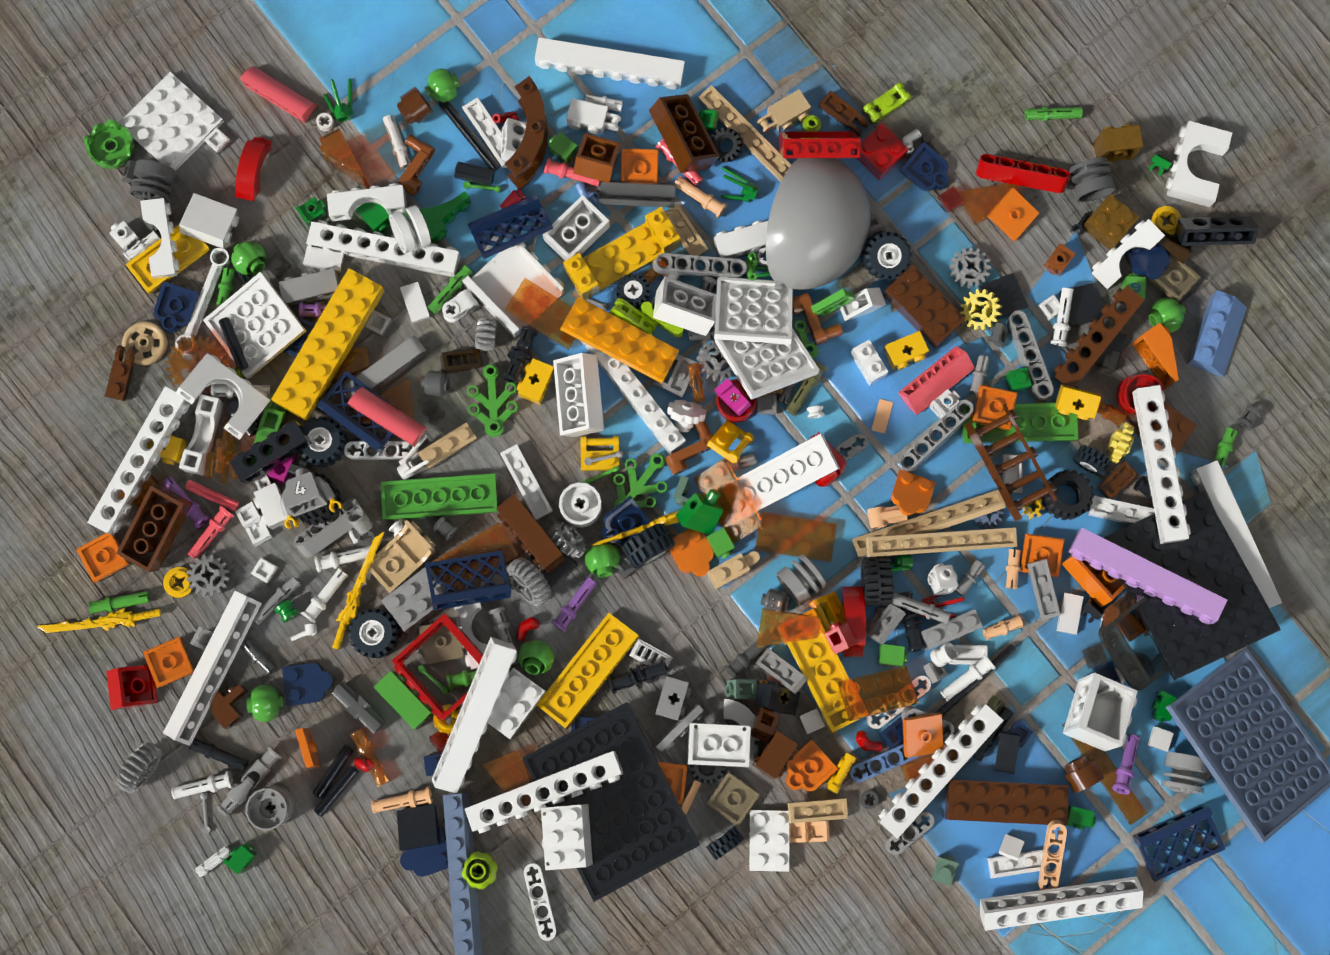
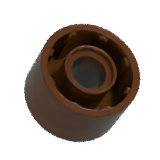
M413 87L400 97L401 101L397 103L399 111L409 124L414 122L419 124L434 114L417 87Z
M1083 755L1065 765L1067 773L1064 776L1074 793L1085 790L1104 779L1096 761L1090 760L1089 756Z

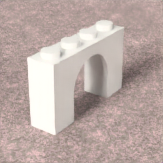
M1188 121L1179 131L1178 137H1181L1180 143H1177L1174 154H1176V159L1172 161L1170 167L1172 175L1171 178H1168L1165 187L1168 189L1167 196L1210 207L1216 201L1220 184L1194 176L1188 168L1187 157L1189 153L1197 150L1223 156L1229 149L1232 132Z
M207 353L180 385L176 393L190 404H193L203 390L212 384H224L232 388L238 396L239 407L224 429L240 440L270 402V399H268L264 392L252 387L248 380L236 375L232 368L221 364V361L216 356Z

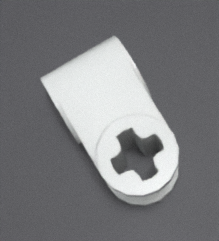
M469 289L463 290L443 305V316L447 322L454 323L479 307V303ZM451 309V311H454L455 313L452 315L451 313H448V310Z

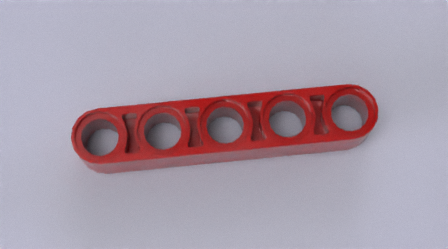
M982 154L976 169V175L983 179L1055 193L1065 192L1071 175L1068 170L991 154Z

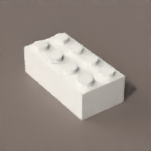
M579 353L553 360L560 436L578 437L603 431L604 424L597 355Z

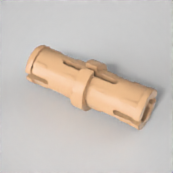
M1009 549L1008 566H1006L1005 570L1007 571L1005 588L1011 589V581H1013V589H1018V575L1021 572L1019 567L1021 550H1016L1015 557H1013L1014 549Z
M1018 615L1009 620L998 621L993 626L983 628L982 632L985 639L989 640L999 635H1007L1012 630L1022 628L1023 622Z

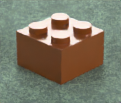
M585 133L576 156L573 174L610 183L621 143Z
M1165 402L1164 408L1167 409L1169 415L1167 424L1168 428L1172 431L1171 445L1177 453L1197 425ZM1152 422V423H1151L1152 428H1153L1154 430L1158 431V430H1159L1158 424L1155 423V422ZM1155 441L1156 448L1162 450L1161 442Z

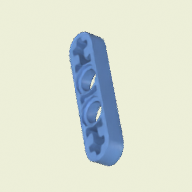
M904 744L853 765L849 770V776L855 782H862L912 761L919 756L904 760L903 754L899 750L903 748L904 752ZM892 752L898 753L900 757L896 764L889 761V755ZM879 760L882 767L879 771L872 770V761ZM867 763V769L871 775L868 776V773L864 772L861 774L862 778L854 777L855 768L859 770L865 769L863 764Z

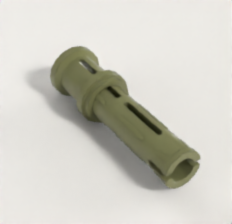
M817 361L814 362L820 369L819 374L804 379L791 403L786 408V411L793 416H797L812 388L819 384L818 380L823 372L827 371V368Z

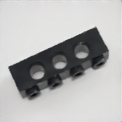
M1251 216L1178 218L1175 236L1182 246L1255 244L1259 227Z
M290 421L283 426V429L270 433L267 439L251 445V449L236 454L234 459L230 461V464L239 480L248 484L305 449L312 442L300 423ZM290 437L289 443L284 445V439ZM273 447V452L267 455L268 449ZM256 457V463L251 466V460Z

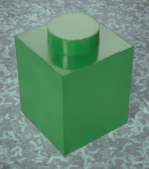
M1027 367L1008 371L1004 376L1008 391H1026L1032 386Z

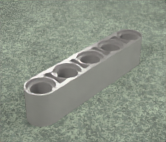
M661 253L652 264L654 271L660 274L708 276L711 278H739L747 269L746 263L741 259ZM659 259L664 260L667 266L661 267L658 262ZM677 261H682L685 264V269L679 268ZM696 262L703 265V270L697 269ZM714 264H719L722 267V271H716ZM733 265L740 268V273L734 272Z
M1020 310L1014 311L1007 319L1008 330L1022 367H1027L1032 384L1030 389L1033 397L1037 401H1045L1053 393L1052 382L1026 314ZM1013 318H1019L1021 324H1015ZM1019 335L1026 336L1027 342H1022ZM1026 352L1032 353L1034 359H1028L1026 357ZM1038 370L1040 377H1035L1032 371ZM1039 388H1045L1047 395H1042L1039 392Z
M412 336L355 378L375 392L427 353V350L416 336ZM352 380L343 386V390L354 388ZM354 392L344 393L347 401L350 400Z
M969 400L959 401L900 457L901 468L907 472L915 471L973 416V404ZM962 406L970 408L967 414H962L959 410ZM949 419L956 421V425L953 427H948L945 423ZM939 432L942 434V438L937 441L931 438L932 434ZM921 445L928 447V451L924 454L917 451ZM908 458L914 460V464L911 467H906L903 464Z

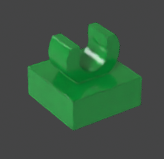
M700 110L699 116L706 130L716 131L719 112L717 110Z
M1155 152L1151 158L1153 163L1150 165L1149 170L1152 171L1155 166L1160 167L1158 172L1160 176L1163 174L1164 168L1169 169L1172 161Z

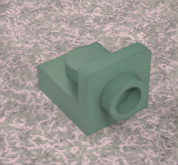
M681 476L672 498L676 500L675 503L682 507L689 500L683 497L682 494L686 495L691 485L687 483L689 478Z
M756 679L727 680L725 687L727 699H756Z
M945 854L943 858L937 857L931 880L951 886L956 868L959 867L960 863H956L954 857Z

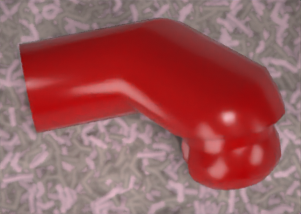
M513 111L492 116L494 123H505L507 118L519 121L517 113Z
M529 617L522 621L515 639L525 642L527 632L532 628H539V619Z
M861 730L856 733V743L864 751H882V742L871 741L866 736L867 733Z
M361 756L354 758V765L364 772H370V769L375 767L370 758L365 762Z

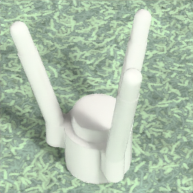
M426 434L399 461L400 466L397 467V471L404 480L427 470V467L424 465L429 463L428 459L416 466L412 461L407 462L427 438Z

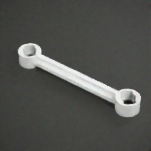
M216 248L211 252L210 260L212 266L185 334L179 336L176 340V348L183 355H192L197 350L195 338L223 268H227L231 264L229 260L230 254L223 248ZM219 253H224L227 256L226 261L222 264H218L216 261V255ZM185 339H190L193 343L192 347L184 351L182 348L183 344L181 343Z

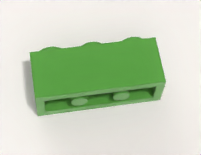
M390 671L374 688L414 730H417L433 714L430 710L432 707L429 704L425 705L417 697L418 691L408 687L404 683L406 679L402 675L400 676L397 672Z

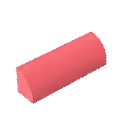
M255 66L247 69L240 78L244 86L306 123L317 107V104Z
M955 346L898 393L905 404L918 415L933 400L938 398L947 389L953 387L975 368L967 352Z
M364 387L359 388L348 401L352 408L414 447L427 430V427Z

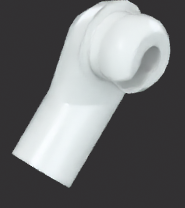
M915 129L902 139V143L908 148L907 154L913 153V143L921 137L918 129Z

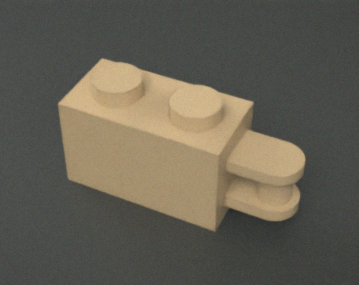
M800 89L769 106L767 115L760 118L757 123L763 127L764 133L774 128L778 132L783 129L786 131L794 125L793 123L798 120L803 121L808 117L811 106Z
M755 551L745 556L740 553L707 571V576L717 591L749 573V567L758 563L760 555Z

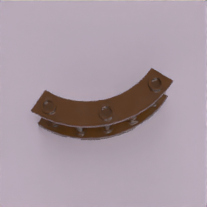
M530 76L515 86L516 91L521 97L518 100V104L526 116V129L519 148L505 162V165L511 171L508 175L509 180L520 190L524 189L535 177L536 172L543 163L548 145V126L543 100Z
M1004 404L1002 406L1006 415L981 428H974L971 422L964 426L1016 522L1022 519L1019 513L1022 507L1047 494L1051 495L1054 502L1057 501L1054 494L1057 490L1052 481L1048 483L1035 459L1038 454L1033 446H1028L1015 420L1018 417L1014 410H1009L1007 405ZM1011 421L1016 430L1015 433L990 446H984L981 441L984 434ZM1018 439L1022 441L1026 452L1001 465H994L990 457L993 455V452ZM1031 458L1037 469L1036 471L1011 484H1004L1001 478L1004 471ZM1041 477L1046 487L1018 501L1017 499L1013 501L1011 494H1013L1014 490Z

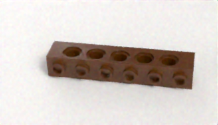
M1125 286L1123 290L1119 288L1112 296L1115 300L1111 305L1107 303L1100 311L1103 315L1099 320L1095 318L1089 325L1091 330L1088 334L1083 333L1077 340L1079 345L1076 349L1071 348L1065 355L1067 360L1064 364L1059 363L1053 370L1055 373L1053 379L1060 384L1075 388L1145 300L1128 286ZM1117 303L1125 305V312L1117 311ZM1105 318L1113 320V327L1105 326ZM1093 333L1101 335V342L1096 343L1093 341ZM1081 348L1089 350L1090 355L1088 358L1081 356ZM1069 363H1075L1078 366L1076 373L1069 371Z

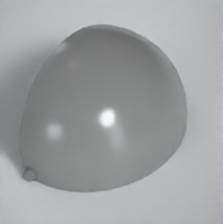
M798 158L790 166L779 185L770 211L766 234L767 265L777 289H782V287L800 290L812 289L828 284L844 274L855 263L865 247L871 227V209L866 190L857 175L848 166L835 158Z

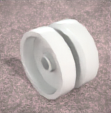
M416 205L406 208L404 214L397 211L389 215L393 234L403 253L406 254L414 251L416 245L420 248L430 245L431 240L426 222Z
M575 483L568 486L562 492L559 499V508L562 517L568 524L576 528H585L593 525L599 519L602 512L600 495L594 487L587 483ZM579 503H583L584 508L580 509L577 506Z

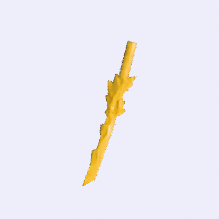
M678 511L670 512L649 524L622 532L592 545H601L637 534L656 524H675L679 522L676 517Z
M384 532L374 538L353 590L346 594L348 596L346 600L347 605L341 610L338 615L339 617L336 619V621L340 622L332 648L340 649L347 625L357 616V609L360 607L359 597L362 594L360 590L366 581L369 567L375 560V554Z
M123 608L119 611L111 612L105 617L100 616L98 620L87 618L81 622L69 623L68 621H63L54 625H39L37 627L45 633L102 627L104 630L109 631V628H115L117 624L137 627L134 621L159 617L162 613L160 608L133 614L132 611L126 612V609Z

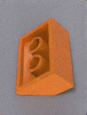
M1072 554L1062 563L1065 569L1100 607L1111 602L1125 589L1120 578H1113L1108 575L1107 571L1095 569L1090 566L1089 562L1073 558Z

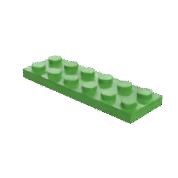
M1055 403L1015 404L1014 412L1018 417L1015 422L1026 442L1079 440L1077 414H1061L1059 409L1055 407ZM968 406L961 407L962 414L969 413L970 408ZM973 416L964 425L972 423ZM972 423L974 428H981L985 426L977 423ZM1012 424L1010 430L996 428L984 434L981 441L982 443H996L1015 433L1016 430ZM963 425V444H973L965 426ZM1018 439L1012 443H1022V441Z
M496 474L381 482L382 520L498 513L496 509L498 507Z

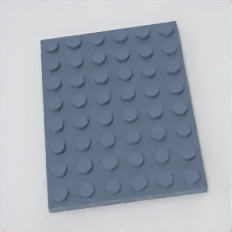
M1247 647L1241 649L1166 706L1170 715L1259 843L1267 841L1330 788L1329 763Z

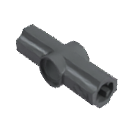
M345 681L339 684L332 692L334 697L346 707V710L355 719L360 720L373 734L379 731L386 723L384 718L372 708V705L362 695H358Z

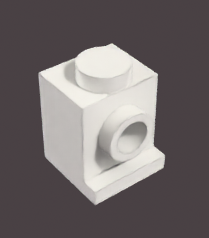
M124 221L122 223H115L111 227L112 231L109 233L125 251L133 247L136 241L141 240Z
M947 389L931 402L930 409L941 419L959 402L960 396L955 391L950 392ZM947 399L950 404H945L944 400Z

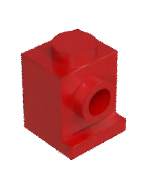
M839 621L830 626V631L824 633L834 654L860 643L858 639L855 640L847 622L841 624Z

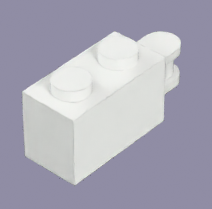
M572 98L566 121L567 126L574 130L584 129L591 134H603L604 129L618 131L619 127L617 125L618 121H621V117L608 113L607 106Z
M266 472L264 476L254 480L258 490L254 492L256 498H253L257 509L260 508L262 511L261 520L264 526H268L273 530L284 525L287 517L284 516L280 504L281 489L276 483L272 484ZM265 483L268 484V486H266V487H264V488H262V486H261L262 484H265Z

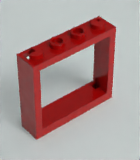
M779 131V152L783 158H860V137L854 131ZM793 151V155H787L786 152Z
M446 613L392 660L396 672L400 676L403 674L407 678V685L412 690L416 689L420 693L418 696L425 705L429 704L433 708L431 712L439 720H447L461 708L467 693L446 711L404 661L444 625L478 664H480L483 653Z

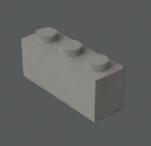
M323 268L320 272H307L297 278L287 277L278 283L282 299L290 308L299 306L300 302L307 304L331 298L339 285V279L334 268Z
M974 609L948 620L947 624L940 623L921 631L920 636L927 651L980 629L983 626Z

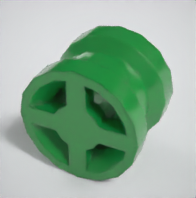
M291 599L284 601L274 610L277 614H280L283 623L290 621L299 614V610L293 607Z

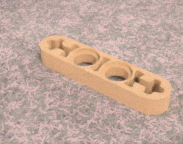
M1053 820L1047 826L1038 879L1040 890H1046L1044 885L1048 883L1047 876L1050 877L1051 883L1047 889L1058 888L1067 829L1060 820ZM1057 827H1060L1061 830H1058V839H1056L1053 830H1056ZM1053 844L1059 846V850L1055 853L1049 852V847ZM1055 863L1056 868L1053 871H1047L1046 865Z

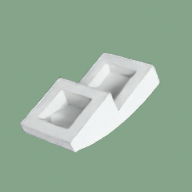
M253 502L235 511L255 547L272 538Z

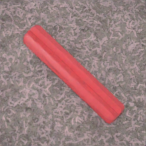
M188 480L185 485L186 490L232 511H236L240 505L238 501L192 480Z

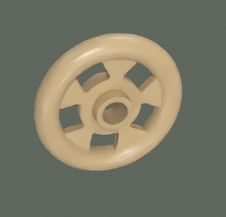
M148 321L138 322L129 327L122 339L125 356L128 349L135 346L139 352L135 354L134 364L142 366L158 362L164 356L168 345L164 330L159 325ZM146 329L153 330L152 336L144 334ZM137 332L140 335L134 341L131 337ZM143 340H147V344L145 346L141 345ZM154 340H160L159 347H154ZM151 351L152 356L144 358L143 353Z

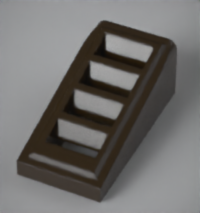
M1160 230L1165 237L1159 243L1184 264L1191 253L1192 246H1182L1176 237Z
M480 349L442 352L440 356L442 371L446 374L482 368ZM474 354L475 363L471 362L470 355ZM463 356H466L467 364H464ZM456 357L459 359V365H456ZM447 359H451L452 366H448Z

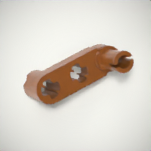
M411 134L406 139L405 145L417 151L418 154L402 174L398 184L403 185L405 191L414 196L422 186V182L417 178L429 163L436 148L427 142L423 143Z
M808 293L792 298V312L794 315L803 312L815 345L825 343L828 339L843 334L839 323L825 329L821 328L816 313L814 314L811 309L813 304Z
M705 420L703 422L699 421V424H694L701 438L699 442L665 457L673 476L688 469L685 463L686 460L711 449L707 444L714 435L710 433Z

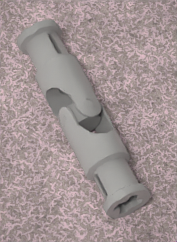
M269 746L267 748L268 751L261 759H257L241 779L242 783L234 786L227 793V798L220 805L216 806L218 811L225 817H231L234 809L247 799L249 790L255 789L269 774L274 763L278 759L283 758L273 747ZM252 771L258 772L260 775L259 781L256 782L254 777L248 774Z

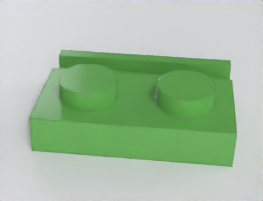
M841 289L811 306L814 314L826 316L855 300L856 297L852 291Z

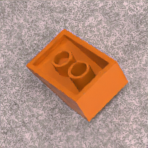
M1159 323L1142 334L1132 345L1166 390L1177 382L1179 377L1170 332L1166 326H1162Z

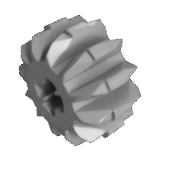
M480 318L478 320L475 337L477 349L484 351L493 350L497 327L495 320H490L489 318Z

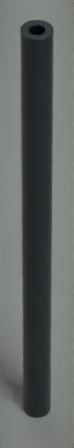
M1010 644L991 662L995 668L1010 656L1016 648ZM993 669L984 674L981 680L976 679L935 713L939 712L943 717L986 678Z

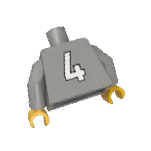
M304 468L296 470V477L287 480L286 487L280 498L283 514L287 517L284 525L288 529H292L291 521H293L294 527H299L300 525L299 520L293 517L328 504V500L330 502L329 509L335 513L334 505L337 503L339 508L343 509V504L334 499L335 494L326 481L321 477H315L312 472H307Z

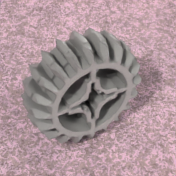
M519 557L509 564L506 570L508 579L522 599L536 607L548 601L551 597L548 581L531 561Z
M145 742L131 753L116 777L115 783L121 790L134 793L147 782L159 765L158 763L162 757V751L158 746Z

